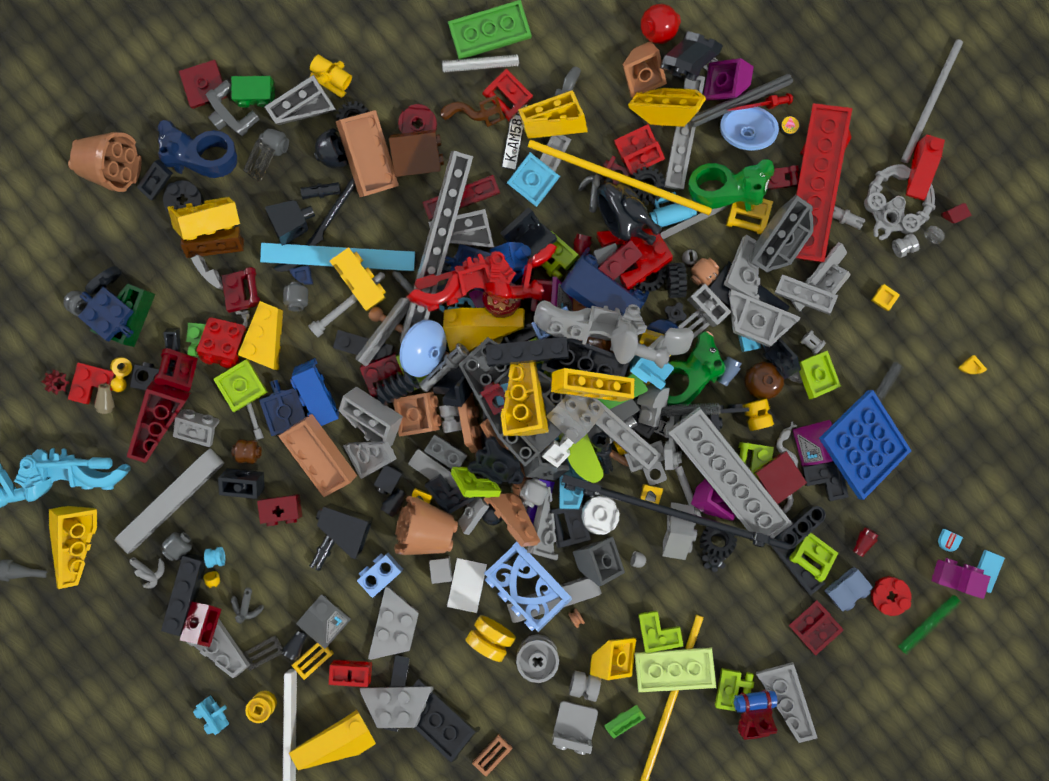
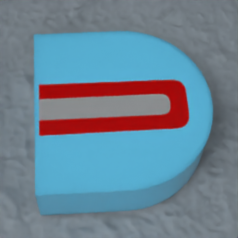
M942 529L938 538V544L943 550L952 552L959 547L963 537Z

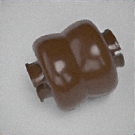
M239 439L236 445L234 444L232 447V457L235 456V460L238 463L247 462L254 464L258 458H261L262 448L256 440L247 441Z

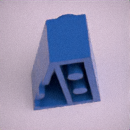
M316 358L294 367L290 381L295 390L298 389L301 395L299 400L303 407H307L309 411L307 413L308 416L313 414L319 424L323 426L337 420L339 412L330 391L327 390L323 382L325 380L323 374L320 375L315 366L318 363Z

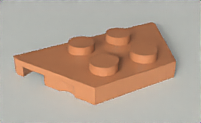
M472 392L463 406L458 407L464 444L471 453H475L476 458L477 451L479 449L483 450L480 437L482 428L478 425L477 417H479V410L475 406Z

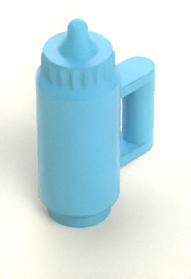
M661 197L658 201L655 199V209L649 213L650 218L661 227L686 221L697 215L696 210L677 203L660 208L659 204L669 202V200Z

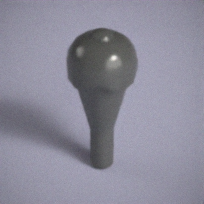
M12 559L0 560V581L8 582L10 579L24 577L46 578L48 574L47 570L31 569L13 562Z

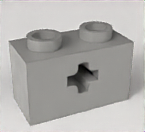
M706 284L702 285L687 299L712 327L717 326L731 313Z

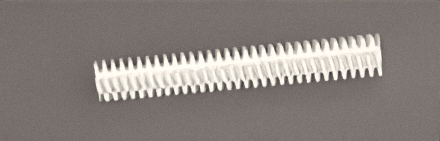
M516 54V57L515 55H509V57L508 55H504V57L497 56V58L492 56L490 59L489 57L488 59L483 57V60L482 58H478V60L477 58L476 60L471 58V61L470 59H464V61L459 59V62L458 59L457 62L456 60H452V62L447 60L445 63L443 61L442 65L444 72H450V70L454 72L459 71V69L460 71H464V69L465 71L466 69L471 70V68L472 70L473 68L478 70V68L483 69L484 67L485 69L486 67L487 69L492 68V66L493 68H497V66L499 68V65L500 68L504 67V65L505 67L506 65L511 67V64L513 67V65L518 66L519 60Z

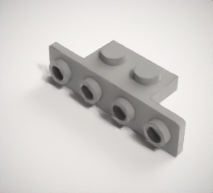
M838 242L830 250L825 261L821 262L812 276L806 280V284L833 294L837 293L850 276L849 271L837 266L847 254L842 243ZM791 301L798 311H801L805 306Z

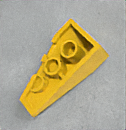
M356 710L290 751L289 755L297 770H302L359 755L376 743L359 712Z

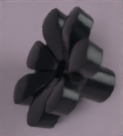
M703 554L701 557L703 561H706L703 564L704 568L708 569L711 567L712 572H717L718 567L723 569L726 566L723 562L726 560L725 557L721 561L717 558L715 562L713 560L714 556L708 558L706 554Z

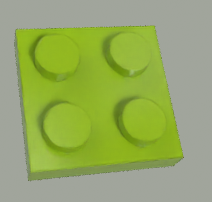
M828 350L799 362L801 368L799 373L809 399L816 398L841 387Z
M248 359L214 378L215 383L233 412L240 410L268 393Z

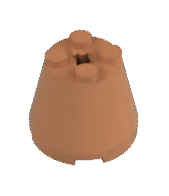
M111 132L74 140L68 165L78 176L111 191L125 192L139 178L141 156L137 154L136 141L130 135L122 132Z
M408 496L406 499L408 503L405 507L401 508L396 525L395 535H397L398 544L394 546L395 553L419 555L450 552L453 547L452 536L458 527V522L454 521L453 515L417 497Z

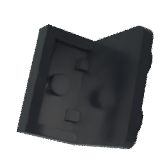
M529 207L500 232L506 242H518L527 245L531 249V255L527 257L528 259L557 240L556 235L540 223Z

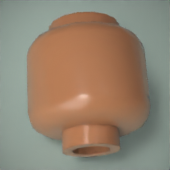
M701 258L691 268V274L693 275L691 280L697 286L700 284L709 286L719 276V266L711 258Z

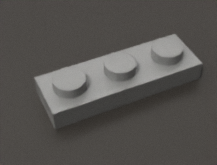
M783 274L774 293L828 315L831 314L838 295Z

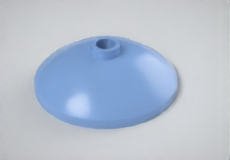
M753 107L725 113L721 119L720 131L724 139L731 145L739 149L752 151L770 146L777 138L779 126L771 113L760 107Z
M422 320L413 325L404 336L400 347V363L406 373L414 377H423L431 373L441 363L445 355L447 341L445 331L439 323L433 320Z

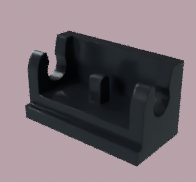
M781 338L770 347L763 345L765 352L763 356L777 368V371L784 380L801 370L797 355Z

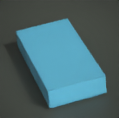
M984 550L977 568L984 570L985 575L991 576L986 591L991 593L1005 558Z

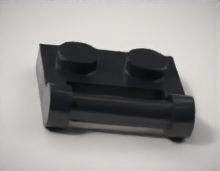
M580 504L579 509H550V513H554L557 548L591 540L589 531L582 521V504ZM564 513L570 535L569 539L564 538L558 514Z

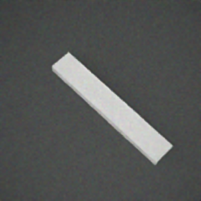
M289 669L284 674L283 781H296V766L289 755V752L296 748L297 671L295 669Z

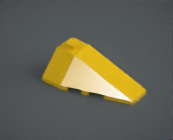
M485 308L444 310L443 329L450 353L456 348L458 343L464 345L471 352L487 337L493 340L523 329L525 310L519 308L512 316L505 318L495 317L487 312Z
M536 362L511 364L508 375V387L504 396L506 397L504 408L501 412L503 435L530 436L549 432Z
M65 506L49 509V530L58 589L79 584L85 566L84 560L87 551L91 547L90 541L97 529L96 508Z

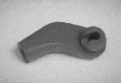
M572 67L565 77L562 90L556 89L555 96L573 90L581 73L580 68Z

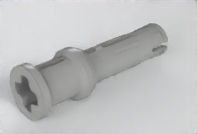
M458 343L450 354L444 356V361L419 382L420 387L428 392L451 369L458 368V364L470 354L467 348Z

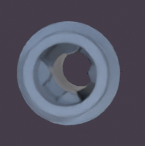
M729 356L723 361L726 371L717 380L725 386H728L729 382L740 371L742 364Z

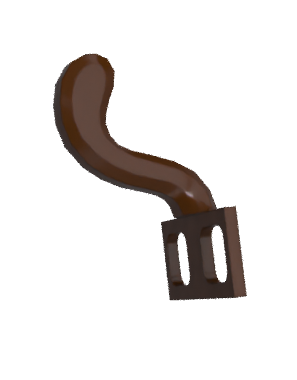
M497 95L479 102L480 111H475L463 102L447 104L441 110V116L444 120L449 119L456 112L460 111L474 121H485L487 127L504 120ZM495 100V106L484 109V104ZM499 113L500 117L489 122V116Z

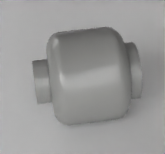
M536 478L526 480L520 491V497L524 499L522 503L532 508L534 505L541 506L548 494L547 484Z

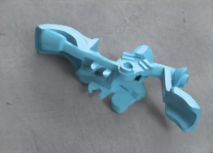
M52 448L48 456L45 450L37 449L32 455H26L20 461V469L14 482L20 484L21 488L15 487L0 464V483L3 486L0 487V508L11 502L27 500L28 502L35 501L50 490L54 481L60 479L69 481L70 487L81 486V489L101 487L103 490L114 489L115 484L128 474L131 466L122 464L112 472H99L95 469H109L112 467L111 458L92 457L89 460L75 458V455H67L65 448L61 449L62 454L60 456L58 453H55V448Z

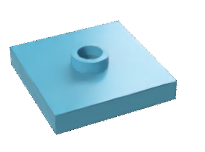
M530 152L507 184L537 207L560 178V175Z

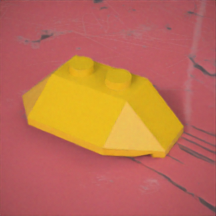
M660 88L649 90L645 93H636L628 106L651 125L685 127L699 111L706 98L696 89Z

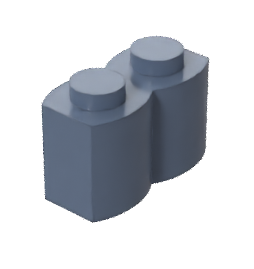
M853 567L824 591L841 611H848L855 606V602L859 598L863 599L870 594L872 586L862 573Z

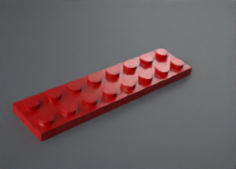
M815 103L812 105L796 195L813 206L814 232L795 259L815 262L825 261L853 108Z

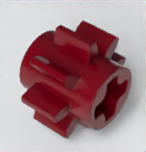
M53 370L50 374L45 373L46 377L41 381L46 385L44 390L48 392L52 390V393L56 395L58 391H66L65 387L69 382L64 379L66 377L65 373L61 372L59 374L57 370Z

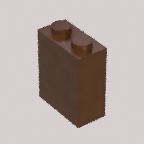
M436 129L389 136L395 177L441 171V166L444 165L443 154H439L438 146L442 145L440 134L436 135Z

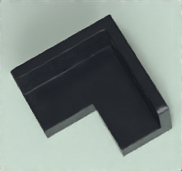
M460 366L456 369H451L433 386L434 393L445 394L442 399L443 405L462 407L473 392Z

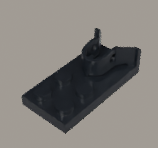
M418 679L412 687L428 685L422 679ZM433 690L427 699L426 707L421 713L419 723L415 729L444 757L453 762L457 760L458 755L474 734L479 732L480 727L474 728Z

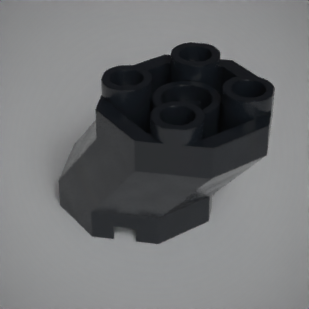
M687 31L683 40L663 56L660 68L665 71H671L670 74L681 78L682 75H685L686 79L696 81L701 69L721 52L723 45L710 38L708 40L704 38V35Z

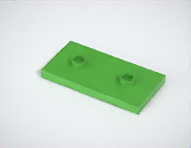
M521 0L448 21L460 60L532 38Z

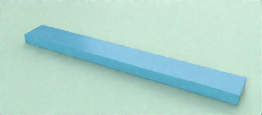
M261 243L260 262L334 267L330 260L347 248L291 244L282 246L281 244ZM350 248L353 253L357 251L363 260L361 265L364 268L414 271L415 252Z

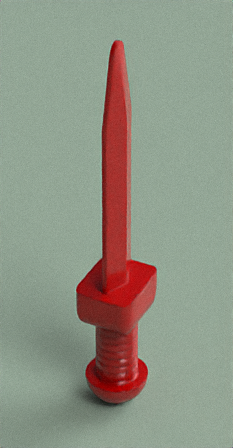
M786 93V96L781 97L772 95L766 98L765 102L743 105L728 109L727 111L743 110L767 105V109H772L785 103L790 105L793 102V96L790 93Z

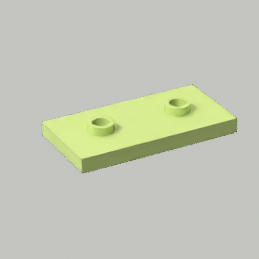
M712 647L662 650L650 653L635 652L638 692L716 688Z

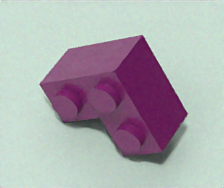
M948 558L945 561L937 560L932 582L984 599L991 576L984 574V570L967 564L961 567L957 565L958 561Z

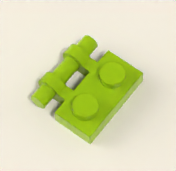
M556 235L557 240L553 245L557 246L552 255L555 261L552 265L546 261L540 266L546 270L550 277L560 279L562 274L558 269L562 266L567 271L580 256Z
M721 668L715 707L735 711L734 698L735 695H738L739 687H744L743 693H751V688H754V674L746 672L745 679H741L742 673L740 671Z

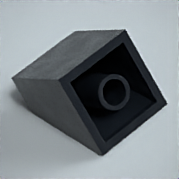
M331 503L322 509L320 508L316 519L319 520L317 526L351 558L356 559L360 556L373 517Z

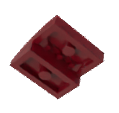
M818 600L789 625L815 656L844 631Z

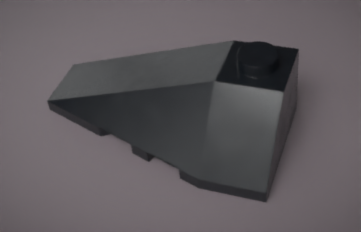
M570 338L568 339L569 359L544 361L541 369L552 373L568 368L624 377L629 362L627 364H620L616 360L614 353L588 343L584 345L582 341Z

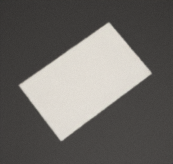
M457 558L447 607L477 613L487 564Z

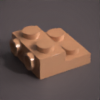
M434 392L394 399L395 411L403 416L398 429L399 437L440 430L439 426L442 424V419L440 415H437L436 407H438L439 401L437 396H434Z

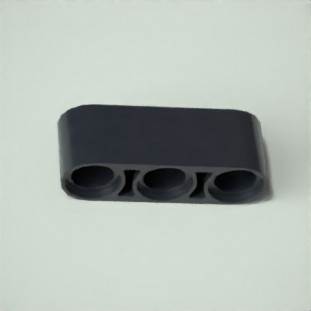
M820 506L805 507L791 520L792 525L775 536L774 539L784 541V537L787 535L788 543H790L789 549L796 547L825 520V510ZM813 510L816 513L815 519L811 515ZM799 523L802 525L801 531L798 530Z

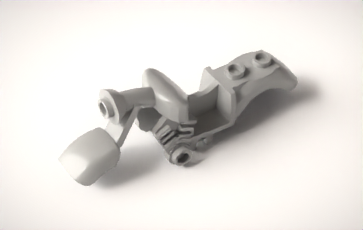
M542 301L537 305L534 315V323L541 330L552 336L582 340L584 345H586L588 337L611 341L610 350L614 351L616 360L620 364H627L636 355L655 362L662 369L665 364H668L670 355H680L688 352L694 337L693 331L689 328H670L664 336L661 335L649 347L639 344L638 335L646 332L647 325H645L640 316V308L633 304L626 308L624 316H622L618 308L612 311L608 309V306H604V308L591 306V308H584L579 311H567L554 306L548 301Z

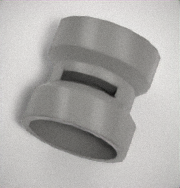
M910 233L904 239L899 238L892 241V248L896 256L902 258L909 252L919 251V242L916 236Z

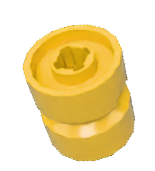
M767 399L743 404L744 407H749V411L744 412L746 416H749L747 420L749 431L774 425L772 415L768 413L770 407Z
M260 691L249 701L245 711L250 721L262 723L270 717L277 706L274 694L269 691Z

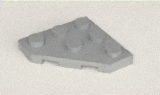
M679 415L667 416L669 421L666 423L665 437L669 438V440L666 441L664 447L665 470H674L682 463V451H678V444L668 433V430L680 421Z

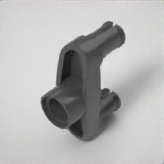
M225 80L214 90L211 89L206 93L208 100L215 109L208 118L219 131L228 125L237 134L244 136L248 132L247 130L260 119L253 110L240 121L234 119L221 103V99L232 91L231 84Z

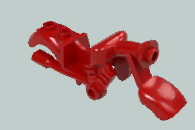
M549 244L541 249L538 254L528 259L527 265L524 267L522 283L519 286L510 285L516 272L507 263L503 253L494 251L485 259L482 254H478V259L473 258L474 263L471 257H468L467 261L463 262V266L454 267L455 271L438 276L432 274L416 279L414 283L416 289L406 298L413 304L428 309V312L439 309V305L447 303V306L458 303V299L464 297L469 290L474 288L484 289L496 302L526 298L541 301L544 290L541 283L538 284L535 279L529 284L532 268L548 261L554 254L557 246ZM448 279L444 290L439 293L430 294L421 291L422 289L437 285L439 281Z

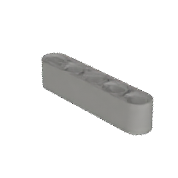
M587 576L560 585L572 598L564 607L602 594L600 586ZM548 589L540 591L541 595L545 596L543 592H546ZM534 593L524 597L537 598L538 596ZM560 598L546 603L549 612L561 601ZM511 602L507 603L513 623L526 620L522 614L519 617L511 609L513 606ZM517 603L526 612L528 605ZM542 604L538 605L540 608L539 614L535 609L531 611L532 617L545 613Z

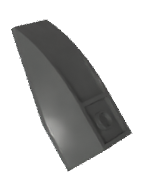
M487 337L459 363V366L498 438L524 466H527L562 431L547 418L549 430L547 433L530 436L503 435L501 412L494 415L485 397H482L480 392L484 391L483 387L492 382L495 384L508 383L510 365L488 367L486 345L498 343ZM537 370L547 416L566 394L551 392L552 379ZM494 397L493 405L496 408L502 407L498 406L496 397Z

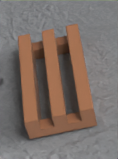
M498 734L472 761V764L482 774L487 776L512 750V746ZM499 741L500 744L488 755V757H487L481 764H479V762L481 761V759H482V758L497 744V742ZM504 746L506 749L485 770L483 767Z

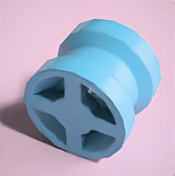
M217 547L215 550L205 549L204 560L207 568H212L214 565H225L226 560L223 547Z

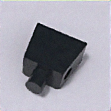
M295 200L265 207L267 217L282 246L307 232L306 220L315 217L311 206L300 209Z

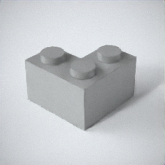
M671 502L670 508L696 515L694 514V506ZM667 515V531L663 539L664 557L686 560L687 554L692 551V541H696L697 530L694 529L696 523Z

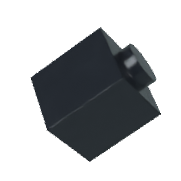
M387 464L381 470L374 485L378 487L377 490L385 495L387 493L392 494L404 472Z

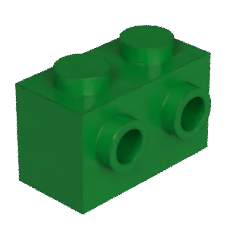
M231 76L232 100L239 107L246 108L250 107V105L265 107L275 100V82L270 76Z

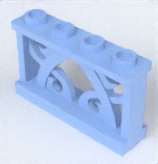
M515 542L496 563L484 572L487 576L485 581L492 588L496 586L500 590L498 595L504 602L509 600L513 604L511 609L518 617L521 614L525 617L526 621L524 623L531 631L536 629L539 632L572 600L571 596L518 542ZM516 552L519 554L513 567L505 564ZM528 566L530 568V572L528 574H523L519 572V569L524 571V567ZM502 568L511 571V574H501L506 577L504 582H500L496 578L497 571ZM538 574L540 576L536 583V594L538 597L526 598L518 596L517 576L527 579ZM542 585L548 587V590L543 592L545 596H542L540 593ZM509 586L510 595L502 587ZM560 598L561 601L549 612L546 603ZM517 603L528 605L526 612ZM542 604L545 609L543 618L534 619L531 616V611L535 609L539 614L540 608L538 605Z

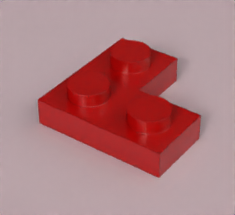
M78 362L68 400L89 404L93 388L98 387L99 384L110 385L111 381L116 378V375L110 370Z

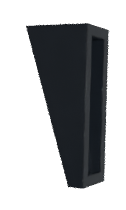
M168 328L163 332L165 348L181 352L180 328ZM171 359L168 367H174L175 360Z

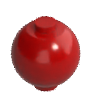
M655 4L644 12L641 19V31L648 41L654 44H664L672 40L677 34L681 18L671 6Z

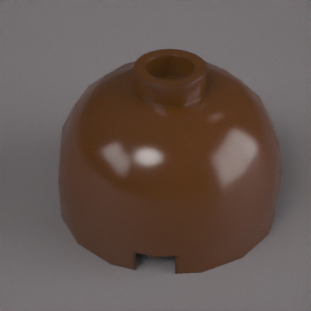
M759 362L747 370L744 384L751 396L757 399L768 400L776 397L782 391L784 379L772 363Z

